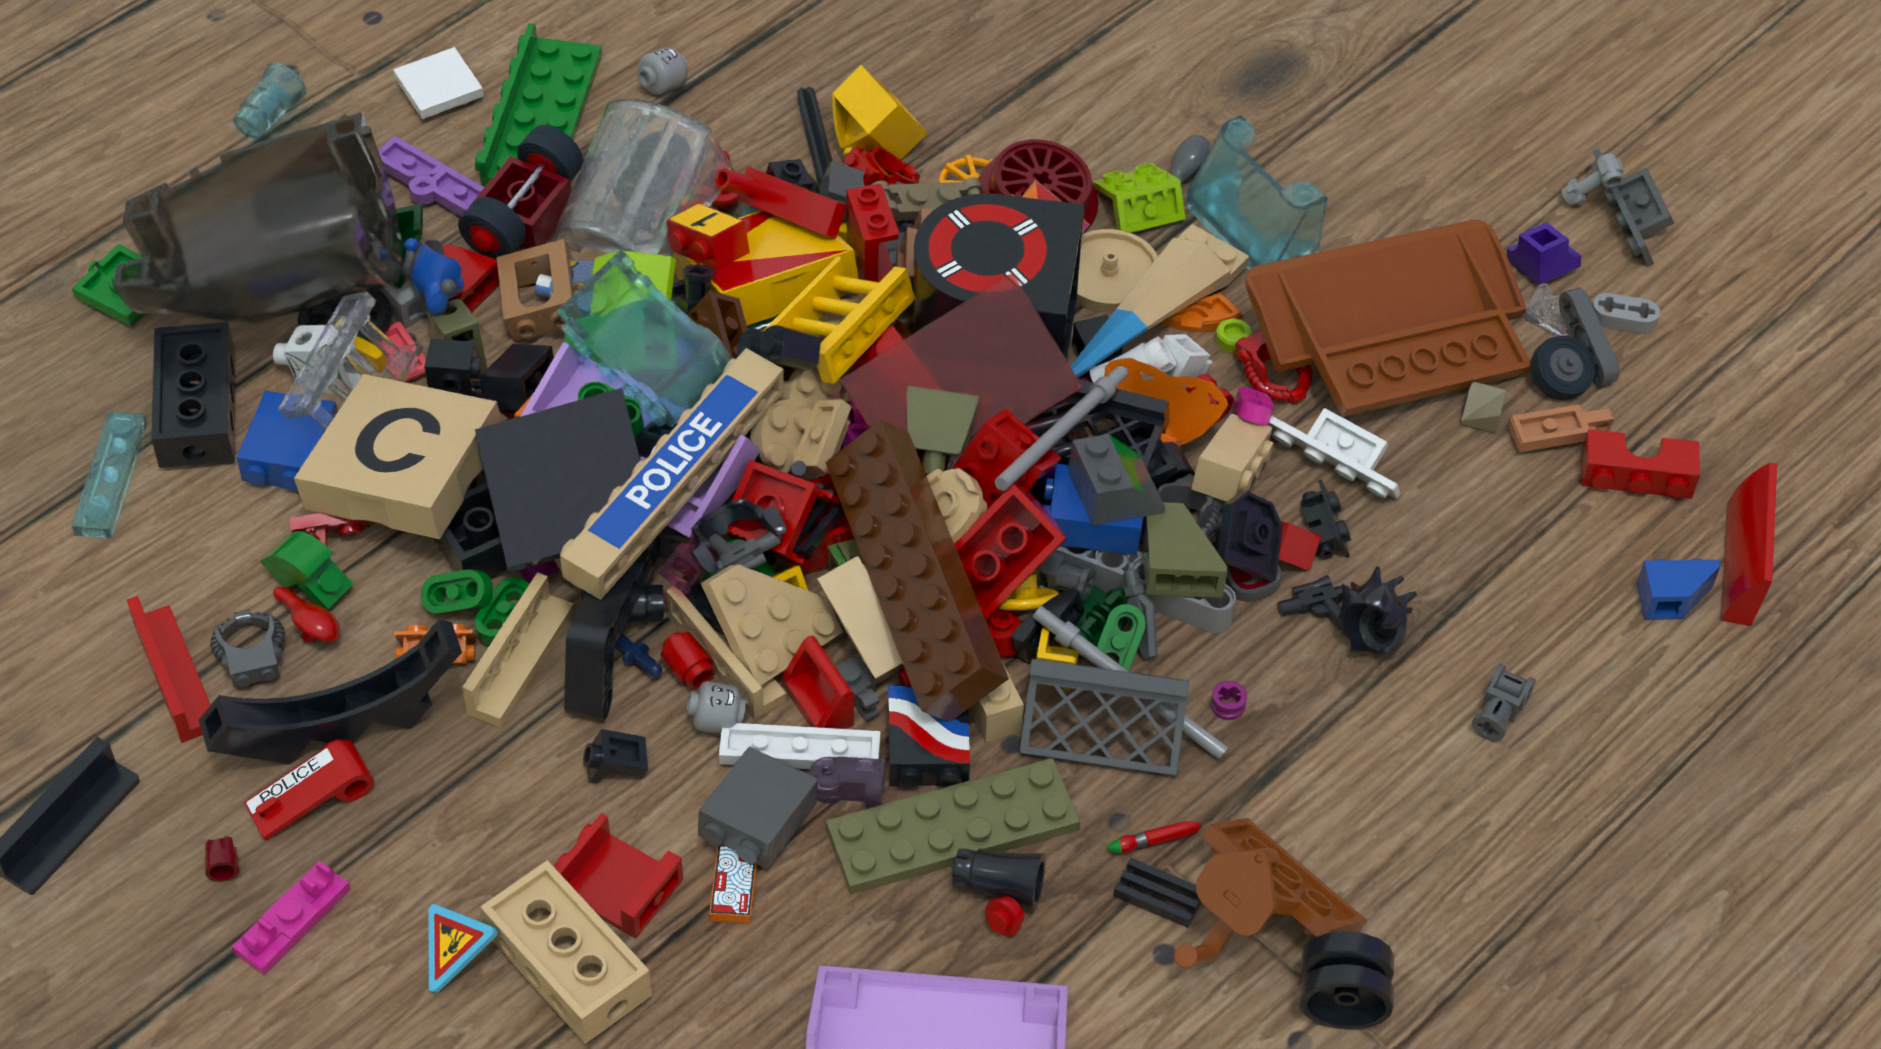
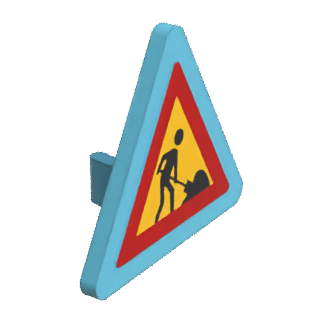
M432 904L428 910L429 990L438 993L497 936V929L439 905Z

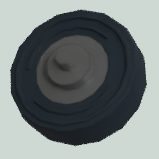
M1559 335L1548 338L1535 349L1530 360V373L1535 384L1544 394L1553 399L1568 400L1578 397L1590 387L1595 376V363L1589 350L1580 341L1569 336Z

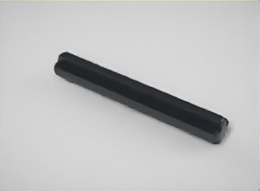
M812 87L800 88L797 91V101L818 184H820L833 160L815 90Z

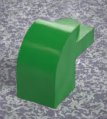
M295 531L285 536L260 560L261 564L283 587H291L297 584L316 605L326 610L353 585L352 581L329 558L333 552L317 538L305 532Z

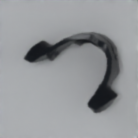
M746 499L731 501L699 518L691 527V531L697 541V547L690 552L691 556L707 573H714L719 570L709 551L711 545L708 538L713 533L719 535L726 534L728 525L738 520L759 522L775 536H780L787 529L776 508L772 506L764 509Z

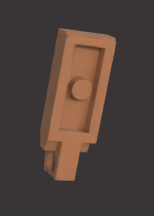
M1577 404L1511 415L1508 427L1520 453L1584 442L1588 429L1611 432L1614 419L1609 408L1588 411L1587 409H1582Z

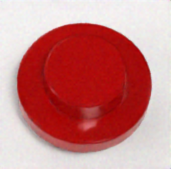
M1008 896L994 898L985 907L987 923L993 931L1007 937L1014 936L1020 931L1025 916L1022 907L1016 900Z

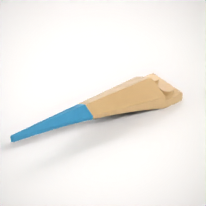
M1191 224L1178 238H1173L1064 375L1078 379L1109 355L1153 326L1192 303L1229 285L1248 266L1249 255Z

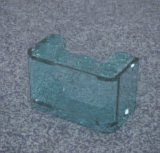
M620 249L556 313L565 323L561 330L573 341V346L587 360L593 355L599 361L596 367L608 380L612 382L617 378L624 384L621 387L624 394L639 402L646 409L645 413L659 427L664 423L672 427L679 420L682 413L686 409L691 408L701 398L706 386L710 383L714 384L720 378L725 366L732 357L719 337L709 328H704L701 324L697 325L655 287L649 277L637 271L634 267L635 262Z

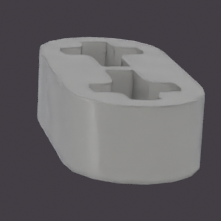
M1602 293L1594 298L1592 304L1601 326L1609 329L1647 334L1655 330L1660 316V308L1657 304L1643 298Z

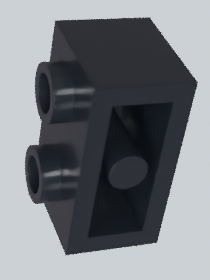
M431 339L424 365L427 386L485 399L480 389L483 360L482 357H477L475 342Z
M513 343L481 375L480 389L485 399L497 401L498 408L503 412H517L535 392L553 361L552 346Z

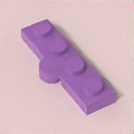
M396 136L371 155L374 166L409 185L411 199L417 204L425 205L436 201L462 216L484 189L483 186Z

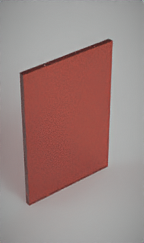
M1013 273L840 379L852 398L854 406L858 408L869 428L882 419L907 431V386L979 396L982 399L981 406L968 445L987 420L1005 409L1009 410L1017 419L1025 424L1083 388L1071 369L1069 360L1063 356L1031 304L1030 297L1024 293ZM916 451L922 464L924 452ZM947 455L944 471L952 469L960 457Z

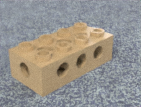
M548 860L480 906L483 923L497 929V936L492 941L585 1044L652 996L650 970Z

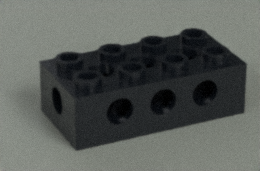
M228 322L154 328L151 440L159 468L235 461V347ZM198 381L200 384H191L189 382ZM189 409H198V410H200V411H199V412H192V411H189Z

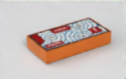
M722 844L717 846L709 913L710 921L751 924L757 862L748 863L738 856L736 851Z

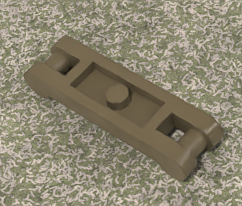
M975 177L968 178L963 182L888 185L886 181H877L872 184L882 185L895 221L916 220L921 207L935 210L950 200L972 194H981L982 192L979 179Z

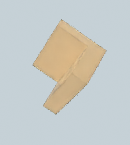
M842 399L816 400L792 461V464L795 461L805 463L807 469L803 476L810 481L813 478L817 479L818 476L824 477L826 473L830 474L825 462L837 454L841 448L850 424L847 417L851 410V406Z

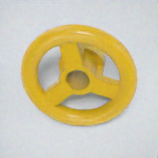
M1034 572L998 609H1037L1059 593L1053 589L1037 587V573Z

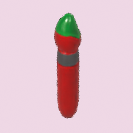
M1184 821L1133 834V836L1127 834L1108 844L1107 850L1115 854H1127L1136 848H1144L1186 838L1197 833L1201 829V824L1197 821Z

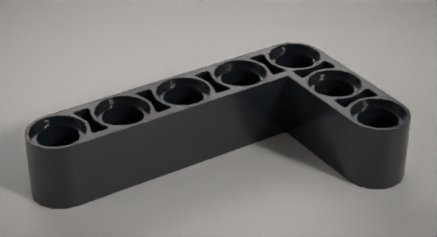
M657 535L601 600L586 592L570 622L566 637L565 713L601 721L606 720L613 696L614 645L656 565L661 545L660 535Z

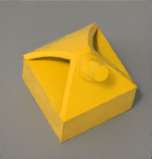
M862 65L832 93L835 131L838 144L844 150V158L853 146L870 152L874 147L879 146L902 159L928 134L901 102Z

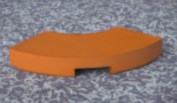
M1217 293L1192 303L1160 323L1184 331L1212 332L1217 331L1218 325L1226 319L1242 320L1243 313L1225 296Z

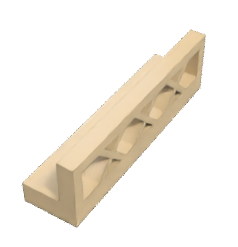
M537 572L463 685L462 690L467 715L502 728L575 613L574 603L550 595L548 576Z
M676 585L666 590L668 618L681 633H692L713 660L715 674L723 684L732 685L739 689L740 697L746 698L745 710L753 720L760 718L787 702L786 692L774 678L762 685L757 682L735 656L726 636L713 630Z

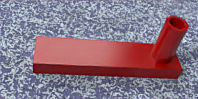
M748 166L745 174L722 168L715 177L716 187L738 194L736 200L824 236L836 239L847 207L846 204Z

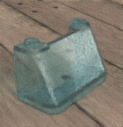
M1239 115L1222 125L1187 191V208L1215 237L1249 255L1248 266L1246 267L1248 270L1261 264L1318 253L1328 198L1312 184L1297 182L1283 188L1244 150L1253 143L1255 129L1242 115Z

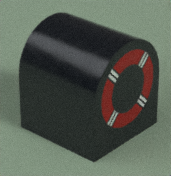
M987 193L962 196L950 200L933 210L919 226L914 240L913 292L915 299L913 300V350L920 359L938 358L1025 370L1029 366L1064 375L1077 303L1084 205Z

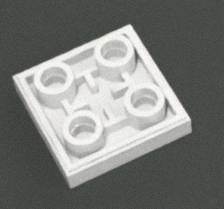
M455 47L393 69L394 78L422 119L438 115L440 112L459 105L468 104L470 101L484 96L482 86Z

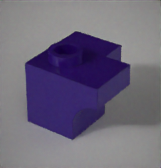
M1547 222L1519 234L1518 244L1507 248L1506 255L1509 262L1538 285L1581 267V255L1569 246V239Z

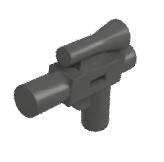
M768 532L756 540L754 538L747 541L736 540L730 544L719 534H713L708 539L711 548L720 557V560L716 561L719 570L715 571V574L730 565H741L754 569L767 561L763 555L764 552L781 543L779 538L772 532Z

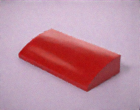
M1768 463L1748 476L1737 487L1727 503L1721 608L1722 621L1751 626L1772 583L1777 464Z

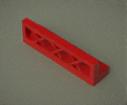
M138 596L126 599L135 629L181 743L202 736L199 719L209 708L210 702L170 605L144 613Z

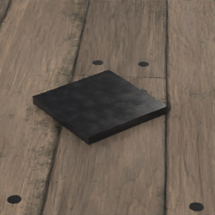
M622 388L475 429L508 570L514 572L559 559L564 545L570 539L575 540L584 530L588 518L595 512L599 513L608 503L613 490L618 486H623L631 477L635 466L641 461Z

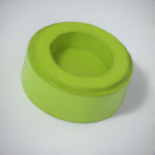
M1226 319L1217 327L1216 343L1223 351L1234 353L1235 344L1238 339L1252 335V329L1243 320Z

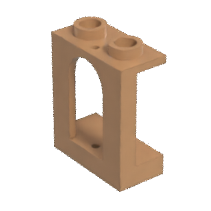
M565 239L497 257L503 320L514 342L563 330L564 318L580 315L575 305L570 260H574ZM540 274L551 276L553 292L547 302L538 307H527L521 304L519 287L536 283Z

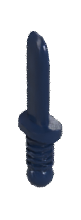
M621 633L614 647L624 655L622 658L623 662L628 666L636 664L644 672L648 673L649 676L659 677L662 673V667L648 655L650 648L643 642L635 645Z

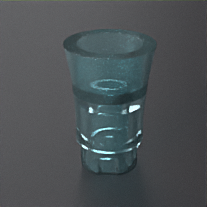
M276 62L269 63L256 86L240 104V109L233 118L235 127L245 134L246 137L258 139L288 109L306 96L307 90L303 81L285 65Z

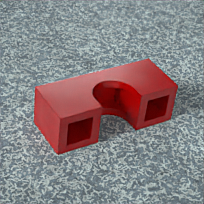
M1588 429L1581 452V486L1629 491L1639 494L1664 495L1674 498H1693L1700 477L1698 441L1662 437L1657 455L1651 458H1642L1632 454L1627 449L1625 433Z

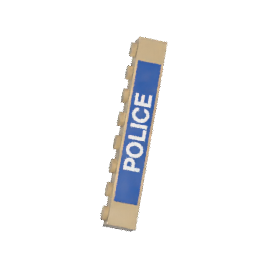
M747 348L737 359H731L725 366L720 378L714 384L710 383L706 386L692 409H686L682 413L678 425L669 435L664 434L659 439L652 454L646 460H641L637 463L627 482L613 490L608 503L601 511L593 513L588 518L584 530L575 540L570 539L564 545L560 553L563 578L601 600L728 456L740 434L745 436L784 392L783 368Z

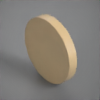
M1099 229L1083 233L1077 304L1093 311L1113 313L1157 259V253L1145 240L1126 231Z

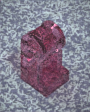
M695 537L688 543L684 541L678 545L659 572L662 577L685 595L700 584L709 574L696 563L690 554L697 547ZM709 548L714 561L720 560L719 555L712 548ZM674 570L684 574L689 581L679 577Z

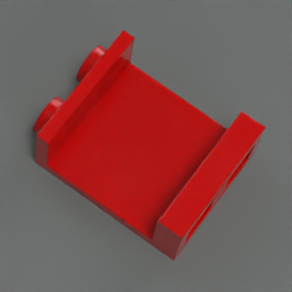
M603 813L597 817L592 825L587 824L581 830L577 843L568 854L563 853L554 865V868L602 920L637 939L683 881L681 857L668 850L662 859L657 861L610 834L608 816Z

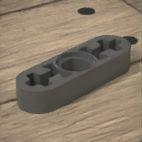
M1582 288L1562 292L1559 296V308L1570 335L1589 350L1595 363V376L1592 382L1596 386H1601L1617 381L1619 378L1617 359L1587 293Z

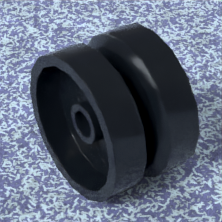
M1340 931L1314 937L1304 945L1301 958V974L1303 979L1300 988V1008L1306 1017L1315 1023L1330 1028L1353 1030L1381 1024L1391 1016L1394 1006V988L1391 984L1394 975V954L1388 944L1368 934Z

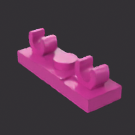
M318 861L232 946L233 953L265 976L350 891L349 882L334 873L327 865Z

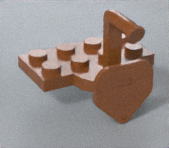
M1248 818L1210 824L1202 838L1212 846L1211 850L1215 855L1211 857L1199 875L1196 891L1200 901L1219 918L1201 945L1195 947L1191 944L1180 945L1174 952V960L1179 967L1184 969L1212 962L1218 958L1234 932L1242 936L1255 935L1264 928L1273 913L1293 916L1302 924L1301 928L1305 934L1311 938L1331 932H1360L1367 920Z

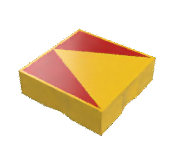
M760 210L739 217V219L745 222L750 253L718 270L714 269L715 277L711 280V291L739 298L746 325L748 326L779 315L836 256L843 258L848 277L859 279L854 249L839 235H837L836 239L827 237ZM672 251L673 258L676 259L675 270L679 280L685 279L682 276V269L686 266L704 265Z

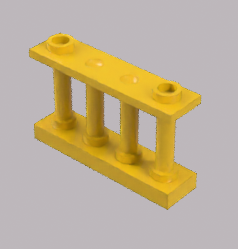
M836 256L765 329L773 325H779L826 337L820 344L817 368L822 382L835 384L915 299L907 269L894 267L880 282L848 277L843 258ZM846 292L867 295L860 303L839 300ZM826 312L847 316L839 325L819 321Z

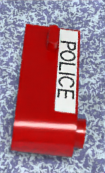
M336 739L327 743L318 753L252 796L244 804L261 836L267 841L333 795L343 802H352L364 797L373 788L374 779L354 743L350 740Z

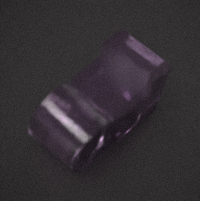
M841 756L822 757L812 764L810 775L818 779L817 800L819 802L830 804L840 800L866 802V809L883 805L886 783L885 759Z

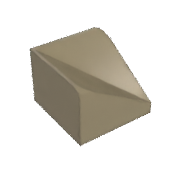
M1472 382L1460 424L1496 433L1507 390Z

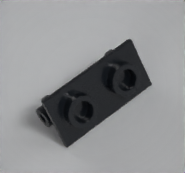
M1321 479L1318 481L1321 491H1308L1304 493L1300 502L1309 527L1322 523L1309 529V531L1321 535L1316 553L1321 558L1326 559L1332 557L1335 551L1342 549L1348 558L1350 554L1346 542L1352 539L1344 519L1339 521L1337 513L1342 512L1340 501L1335 491L1328 493Z

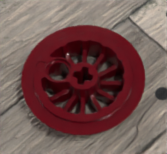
M1030 139L1011 144L984 167L978 178L982 186L981 194L989 193L1009 196L1015 194L1017 197H1022L1031 184L1037 180L1062 202L1084 205L1083 219L1090 224L1085 231L1093 224L1098 213V196L1087 165L1075 152L1052 141Z

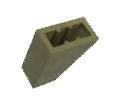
M1163 502L1165 513L1144 516L1141 529L1146 595L1222 598L1227 576V566L1185 504Z

